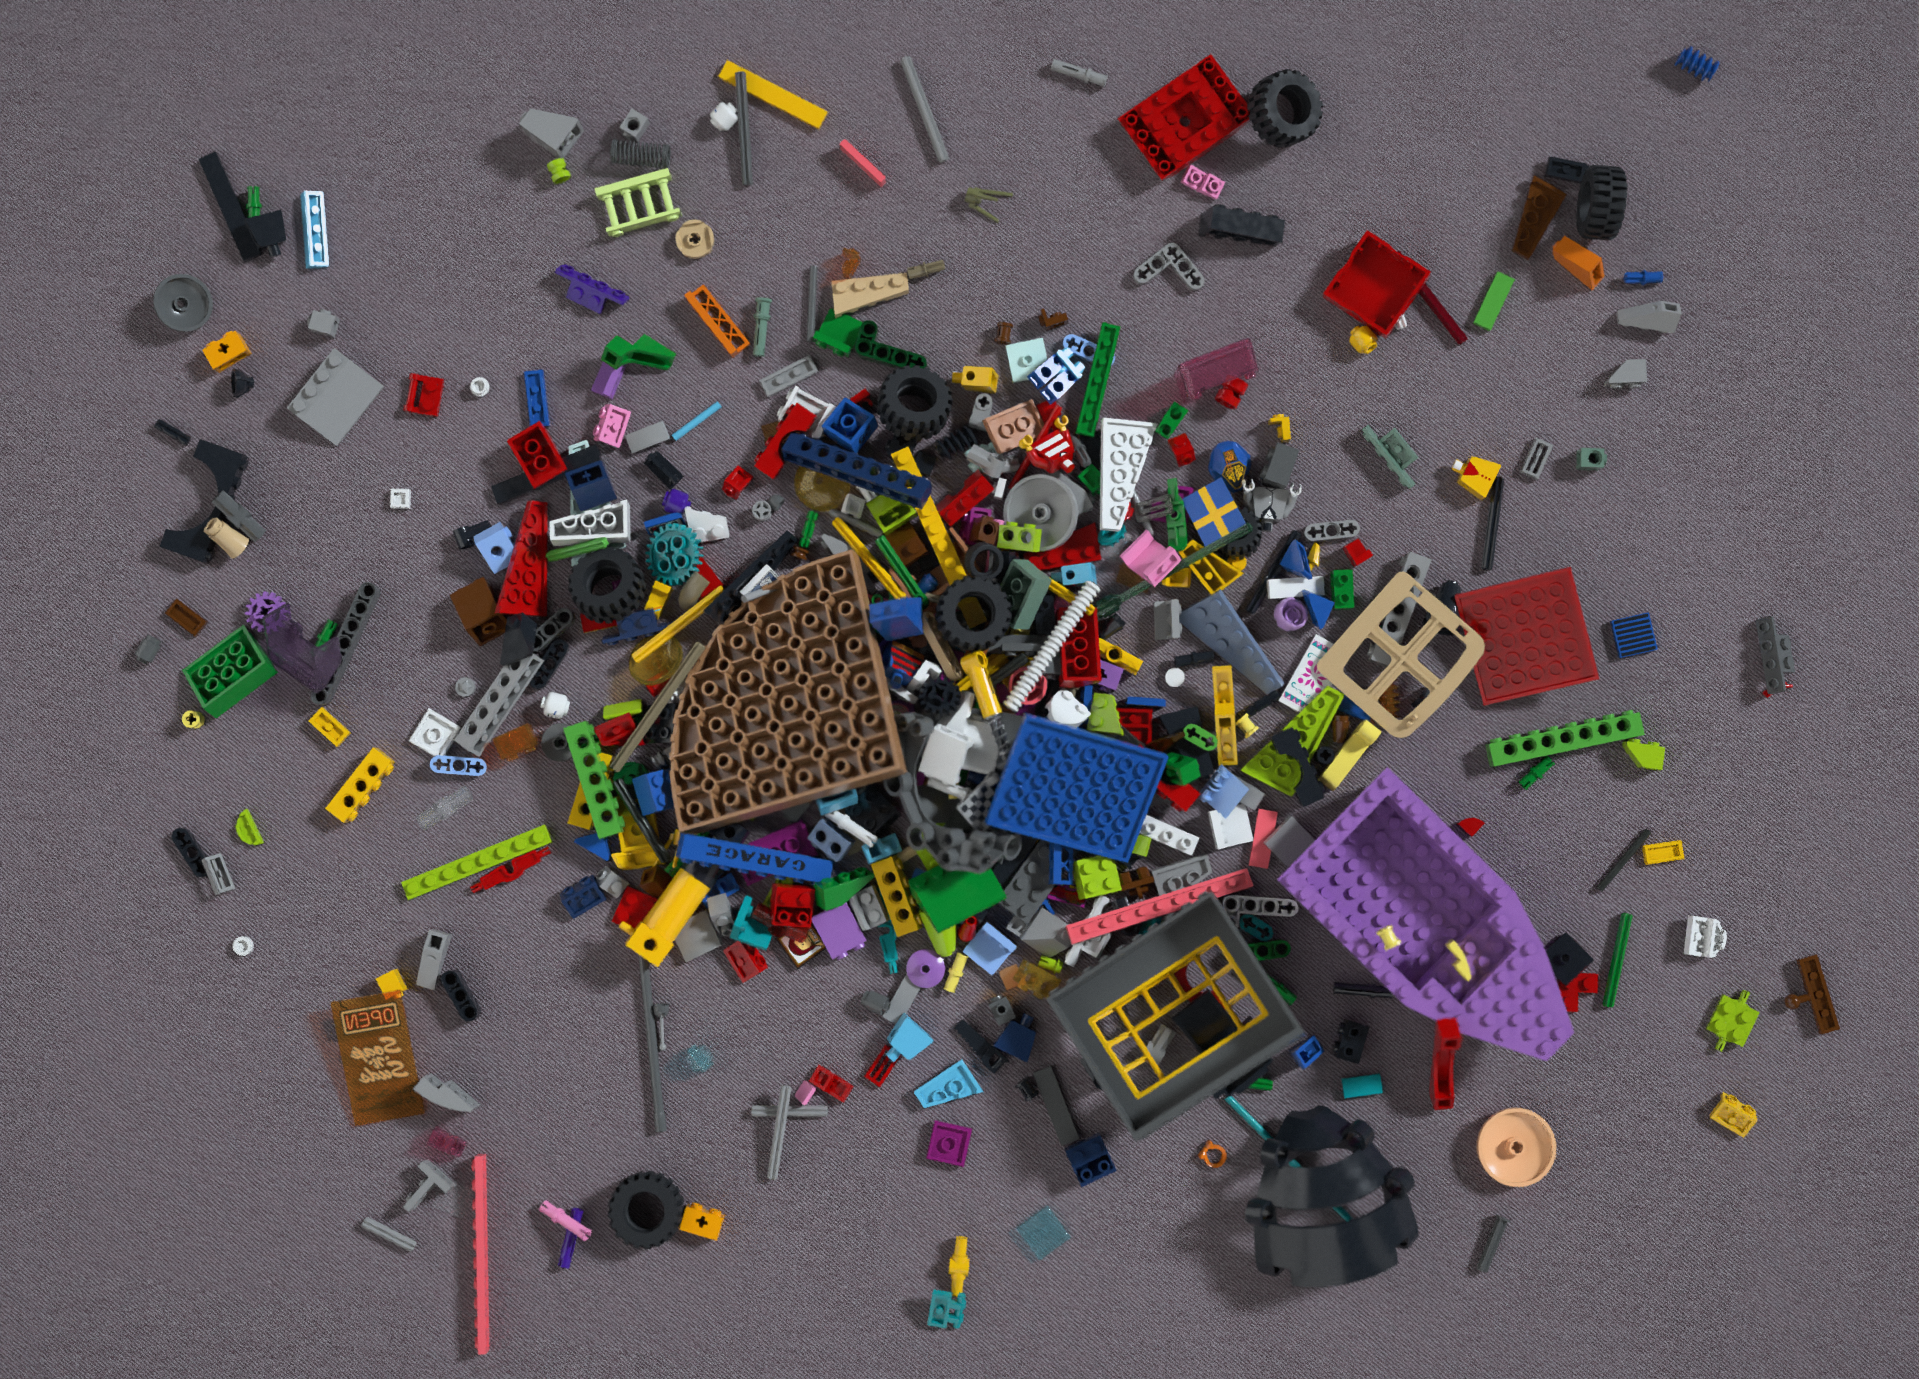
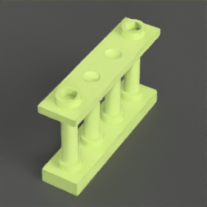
M668 168L594 188L599 201H605L612 226L606 228L609 236L619 237L624 232L663 221L673 222L682 216L679 208H673L667 186L668 181L672 180ZM650 186H660L666 207L665 212L655 214L649 192ZM639 190L642 192L648 213L647 217L637 219L630 195L632 191ZM614 196H623L630 222L618 223L612 201Z

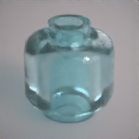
M694 1044L686 1051L688 1055L685 1061L695 1073H704L713 1066L714 1055L706 1045L701 1044L697 1046Z

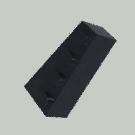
M1215 204L1200 216L1198 232L1200 237H1205L1206 234H1213L1215 239L1233 237V241L1238 242L1250 239V243L1277 246L1283 241L1285 220L1279 219L1276 215L1262 216L1260 212L1252 211L1247 213L1243 212L1241 208L1227 209L1225 205Z

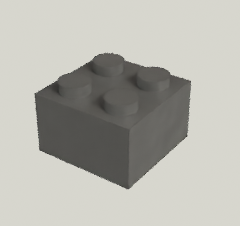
M1277 443L1274 447L1271 446L1265 458L1268 463L1262 468L1259 476L1262 479L1260 484L1270 488L1285 489L1299 450L1281 443Z

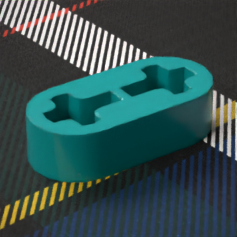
M1243 914L1239 918L1240 928L1261 941H1268L1272 938V927L1251 914ZM1250 917V922L1255 925L1254 928L1251 926L1245 928L1243 919ZM1258 927L1265 929L1266 927L1268 928L1267 933L1269 935L1261 938V933L1256 929Z

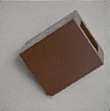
M654 866L643 870L639 886L656 898L662 895L672 881V877L659 866Z

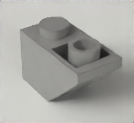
M1646 359L1624 361L1604 382V387H1610V389H1621L1622 386H1629L1630 389L1641 388V385L1647 382Z
M726 893L707 898L710 917L719 936H730L735 923V917Z

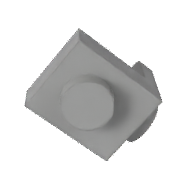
M608 866L601 869L596 876V882L599 887L616 898L620 896L629 884Z

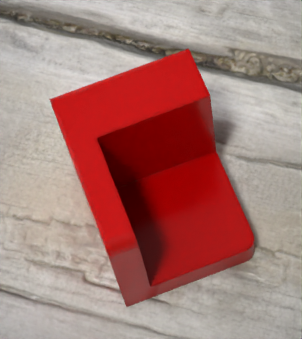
M1356 539L1342 548L1353 567L1358 566L1373 556L1370 549H1365L1360 539Z

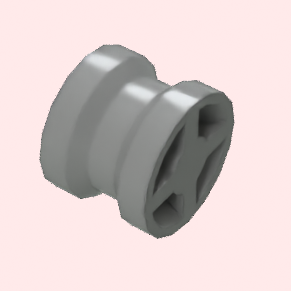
M758 501L753 505L752 513L757 520L767 521L772 516V508L766 501Z

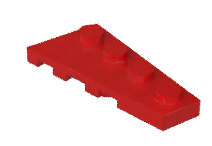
M1095 522L1074 531L1070 538L1058 548L1049 551H1028L1023 553V559L1029 560L1041 571L1060 568L1061 566L1101 561Z

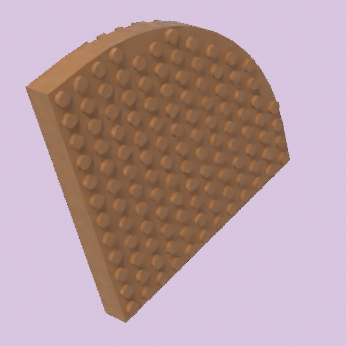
M852 549L797 567L792 572L777 577V580L770 584H765L761 587L763 591L777 590L749 602H742L738 609L734 612L732 611L724 624L719 625L713 632V637L705 646V650L693 669L689 671L685 680V688L679 696L678 709L675 711L673 718L674 728L670 739L672 742L671 753H669L672 796L680 833L696 835L907 773L875 628L870 623V603L859 555Z

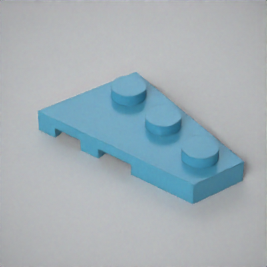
M962 1059L914 1090V1094L924 1108L983 1092Z

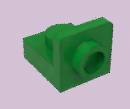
M1091 464L1078 476V479L1091 491L1093 496L1096 494L1100 495L1101 473Z

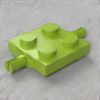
M1743 989L1739 999H1732L1722 994L1706 1027V1030L1714 1033L1719 1038L1714 1049L1722 1052L1726 1042H1732L1741 1047L1744 1046L1760 1013L1746 1004L1750 992Z

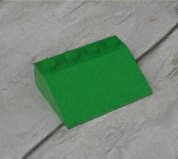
M244 624L182 670L201 706L214 718H218L278 673L271 659Z
M938 865L908 880L912 896L938 934L1007 898L991 868L984 873L976 874L963 870L949 871Z

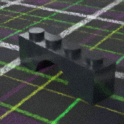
M1289 727L1269 736L1277 754L1290 755L1300 766V780L1293 788L1300 806L1305 807L1325 798L1323 795L1325 789L1321 782H1317L1315 777L1317 771L1314 765H1310L1307 760L1309 757L1308 751L1299 742L1301 736L1298 730Z

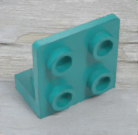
M745 895L730 938L766 951L776 925H772L771 916L753 910L754 906H751L753 898Z

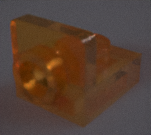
M844 247L842 250L843 256L850 260H846L842 266L843 277L851 279L861 263V256H859V252L855 249Z

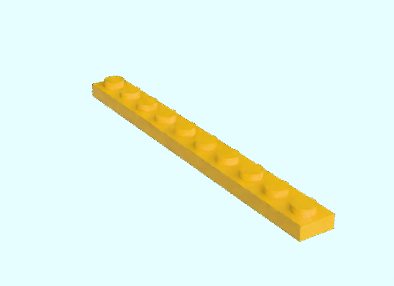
M909 447L891 454L897 469L901 471L906 470L915 476L922 477ZM930 495L922 510L914 508L949 585H951L957 579L961 580L967 575ZM966 597L958 603L969 629L987 621L976 597Z

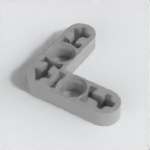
M1169 243L1141 264L1133 275L1134 281L1137 284L1145 285L1167 267L1171 266L1190 290L1198 291L1204 285L1203 275L1175 243ZM1169 248L1171 250H1176L1175 256L1177 258H1179L1180 256L1182 257L1176 262V264H1174L1176 258L1173 255H1168ZM1159 259L1162 262V267L1155 269L1152 266V261ZM1185 262L1188 264L1189 270L1182 272L1179 270L1178 265ZM1149 268L1150 271L1146 274V279H1139L1138 272L1144 273ZM1192 270H1193L1194 273H1192L1191 276H1192L1195 280H1196V279H1199V280H1200L1199 283H1198L1199 286H1197L1196 284H1194V285L1191 284L1193 280H1192V278H1191L1190 276H1189L1188 278L1185 277V276L1189 275Z

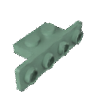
M1369 425L1365 426L1362 429L1364 438L1374 444L1376 453L1386 459L1388 468L1392 472L1397 473L1400 483L1409 489L1413 487L1415 482L1404 469L1419 458L1396 428L1379 439Z

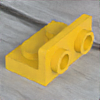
M1722 1092L1720 1095L1721 1100L1710 1113V1118L1744 1138L1757 1122L1756 1111L1750 1105H1744L1739 1102L1735 1096Z

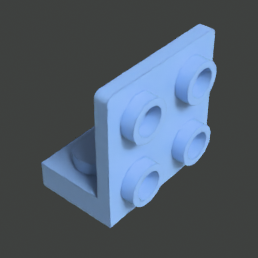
M986 921L977 932L975 938L964 948L963 952L989 974L993 975L1017 946Z

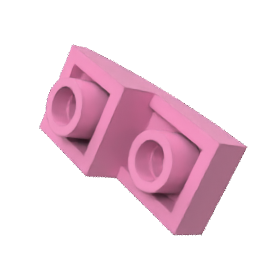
M1188 165L1180 181L1191 189L1213 199L1218 198L1225 184L1224 181L1211 173L1206 174L1193 165Z

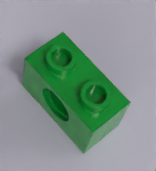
M1172 752L1167 754L1169 757L1160 780L1184 786L1200 777L1197 759Z

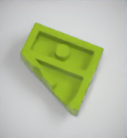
M1094 693L1090 711L1091 715L1087 725L1089 732L1123 736L1124 732L1120 726V716L1116 710L1117 704L1113 695Z

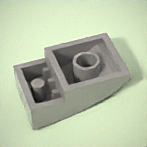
M432 1073L424 1076L413 1088L421 1096L448 1109L471 1112L480 1106L476 1100L455 1082L450 1080L443 1083Z

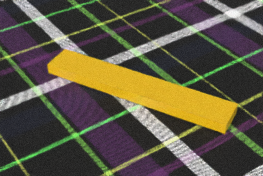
M728 60L726 61L718 76L719 79L736 87L735 73L743 71L746 74L748 94L818 130L820 129L828 111Z

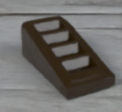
M1182 731L1155 739L1145 745V748L1164 753L1181 740L1185 733Z

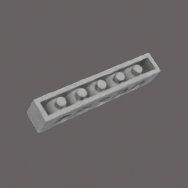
M1408 552L1400 560L1399 566H1402L1400 572H1407L1408 569H1412L1415 572L1414 579L1420 585H1423L1432 559ZM1413 586L1410 591L1418 597L1420 590ZM1410 597L1404 599L1399 604L1402 608L1401 614H1396L1392 610L1382 620L1380 626L1399 645L1402 643L1416 601ZM1389 622L1395 625L1396 629L1394 632L1388 631L1387 624ZM1375 642L1373 645L1370 644L1367 651L1368 661L1387 668L1392 660L1390 655Z
M533 653V656L504 665L454 741L469 752L480 757L544 660Z

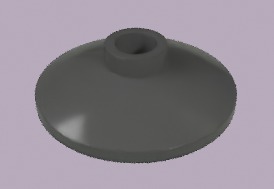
M557 723L551 725L544 732L541 746L544 754L549 759L563 762L572 757L563 729L569 725ZM564 740L565 745L561 747L560 741Z

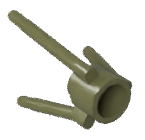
M969 187L965 196V202L969 203V207L976 209L998 223L999 219L977 206V204H981L982 199L998 201V198L984 194L1012 197L1013 193Z

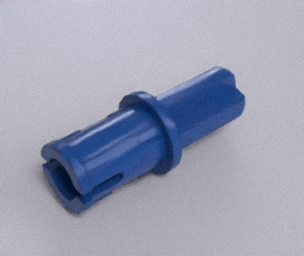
M1646 270L1624 273L1623 280L1626 284H1661L1663 282V272H1646Z

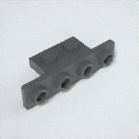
M1774 616L1757 619L1756 627L1768 694L1786 691L1784 674L1795 673V663L1792 657L1789 635L1777 634Z
M1004 635L998 643L989 647L987 654H1005L1006 657H1016L1017 654L1024 653L1026 657H1034L1038 655V650L1041 651L1040 647L1045 645L1044 641H1047V637L1051 635Z

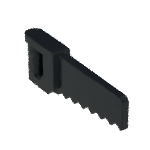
M961 1020L954 1029L958 1030V1034L965 1038V1042H968L970 1047H973L972 1050L976 1051V1055L980 1056L982 1063L992 1073L995 1074L1005 1062H1009L993 1045H990L964 1020ZM996 1053L999 1058L991 1066L989 1059Z

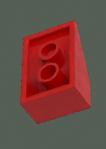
M540 421L507 440L534 489L568 470L554 441Z

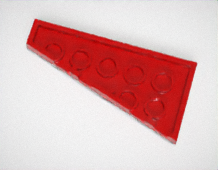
M527 501L495 613L516 615L523 612L527 616H547L546 553L548 502Z

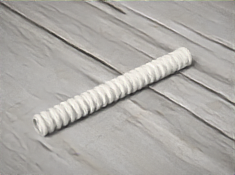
M1085 581L1086 585L1081 587L1082 591L1078 592L1079 595L1075 596V601H1072V605L1068 606L1069 610L1064 612L1065 616H1061L1062 620L1058 621V626H1055V630L1051 631L1052 635L1047 637V641H1044L1045 645L1040 647L1041 651L1038 650V655L1034 656V661L1031 660V665L1027 666L1028 670L1023 672L1024 675L1020 676L1021 680L1017 681V686L1013 687L1014 690L1010 691V696H1007V700L1003 701L1004 706L1011 711L1018 712L1017 708L1022 706L1021 703L1025 702L1024 698L1029 696L1028 692H1031V688L1036 686L1035 682H1038V678L1042 677L1041 673L1046 671L1045 667H1049L1048 663L1053 661L1052 657H1055V653L1059 652L1058 648L1063 646L1062 643L1066 642L1065 638L1070 636L1069 632L1073 631L1072 628L1076 627V622H1079V618L1083 617L1082 613L1087 611L1086 607L1090 606L1089 603L1094 601L1093 597H1096V593L1100 592L1099 587L1091 581Z

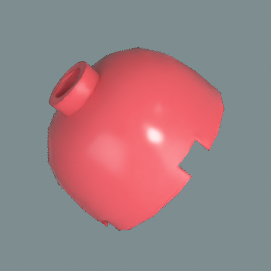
M1027 667L1019 668L1010 676L1008 683L1009 693L1014 690V686H1017V681L1021 680L1020 676H1023V672L1028 670ZM1044 675L1038 678L1039 681L1035 682L1036 686L1031 688L1032 691L1028 692L1029 696L1025 697V702L1021 704L1033 705L1044 697L1047 690V680Z

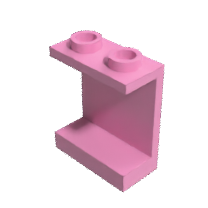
M1147 529L1120 555V558L1130 570L1154 587L1181 561L1174 548L1171 546L1166 548L1158 543Z

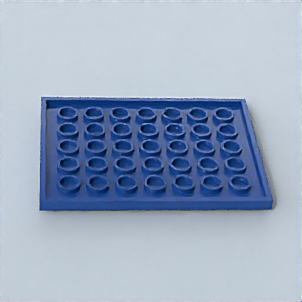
M1025 713L985 823L986 825L1128 863L1169 756L1162 752Z

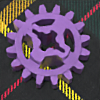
M263 591V596L257 593V599L250 598L252 604L246 605L249 611L245 612V615L250 616L246 621L253 623L251 628L256 629L258 627V632L262 633L264 629L266 633H270L271 629L277 632V626H284L282 620H288L284 616L285 613L289 612V610L284 609L287 603L281 602L282 597H276V593L271 592L269 595L268 592ZM266 600H272L275 604L269 605ZM265 609H269V610H270V611L267 612L268 616H265V615H264V614L266 613V610H265ZM265 620L268 625H262L258 621Z

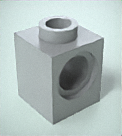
M631 109L620 125V130L623 133L622 136L629 141L635 140L638 142L650 125L647 117ZM632 124H638L636 130L629 129Z

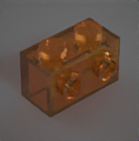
M529 723L492 739L501 760H507L508 762L518 759V755L523 752L529 754L536 751V747L540 745L532 725Z

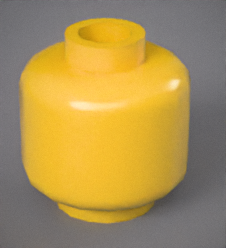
M1356 326L1350 332L1349 342L1358 353L1369 354L1377 347L1378 337L1370 327Z

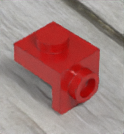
M1185 433L1168 440V445L1176 458L1178 467L1188 465L1196 460L1194 448Z

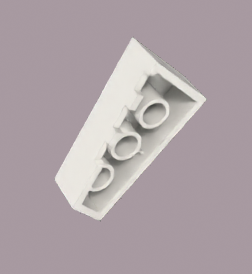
M627 500L613 505L609 504L596 510L584 511L585 513L570 515L550 521V541L553 546L574 545L601 537H606L609 544L631 543L630 505Z

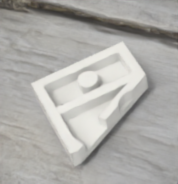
M688 506L685 507L688 528H692V532L697 533L695 539H701V542L729 538L726 517L712 515L706 511H696Z

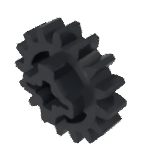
M937 676L936 681L930 678L929 684L924 682V689L919 690V702L921 708H925L926 714L932 712L933 717L939 714L942 718L943 713L949 716L950 710H957L956 705H960L961 692H959V686L955 685L954 680L948 682L947 677L940 680V677Z

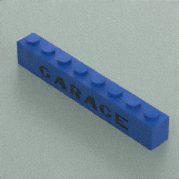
M680 833L676 856L681 858V862L692 864L693 860L700 861L702 866L711 867L712 864H717L720 869L730 870V867L738 868L737 871L742 873H749V870L756 871V875L767 877L768 874H774V878L786 880V877H791L794 882L804 883L805 880L811 881L812 885L824 878L831 877L834 862L825 858Z

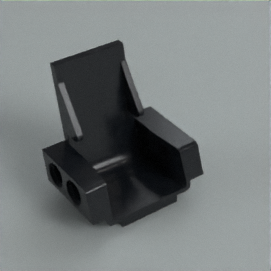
M1209 989L1172 1017L1173 1021L1200 1054L1238 1030L1229 1013ZM1251 1016L1247 1017L1244 1021H1242V1024L1246 1025L1247 1023L1252 1021L1253 1018ZM1272 1058L1261 1063L1212 1096L1216 1100L1223 1094L1226 1097H1230L1236 1092L1239 1096L1269 1071L1267 1066L1273 1062Z

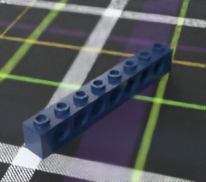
M791 432L782 448L783 458L788 462L921 510L932 493L931 481L925 477L915 476L906 470L901 471L889 464L876 462L872 458L859 456L855 452L845 451L835 445L831 446L819 439L809 438L802 433Z

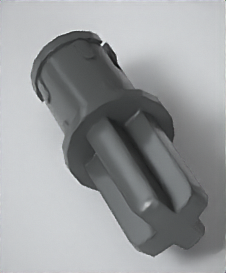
M1071 434L1074 447L1073 456L1077 457L1082 467L1091 465V459L1086 452L1085 445L1081 444L1077 434Z

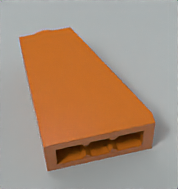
M1566 236L1555 243L1553 246L1554 259L1589 289L1593 290L1604 278L1602 258Z

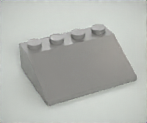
M334 348L288 405L287 409L338 446L379 395L384 386Z

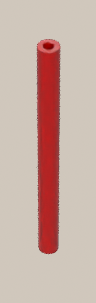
M1057 404L1055 405L1034 442L1047 436L1063 409ZM1027 455L1008 488L1012 489L1025 474L1031 463Z

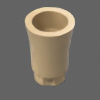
M217 517L212 518L204 528V532L209 535V538L216 542L231 559L239 556L249 543L248 537L237 532Z

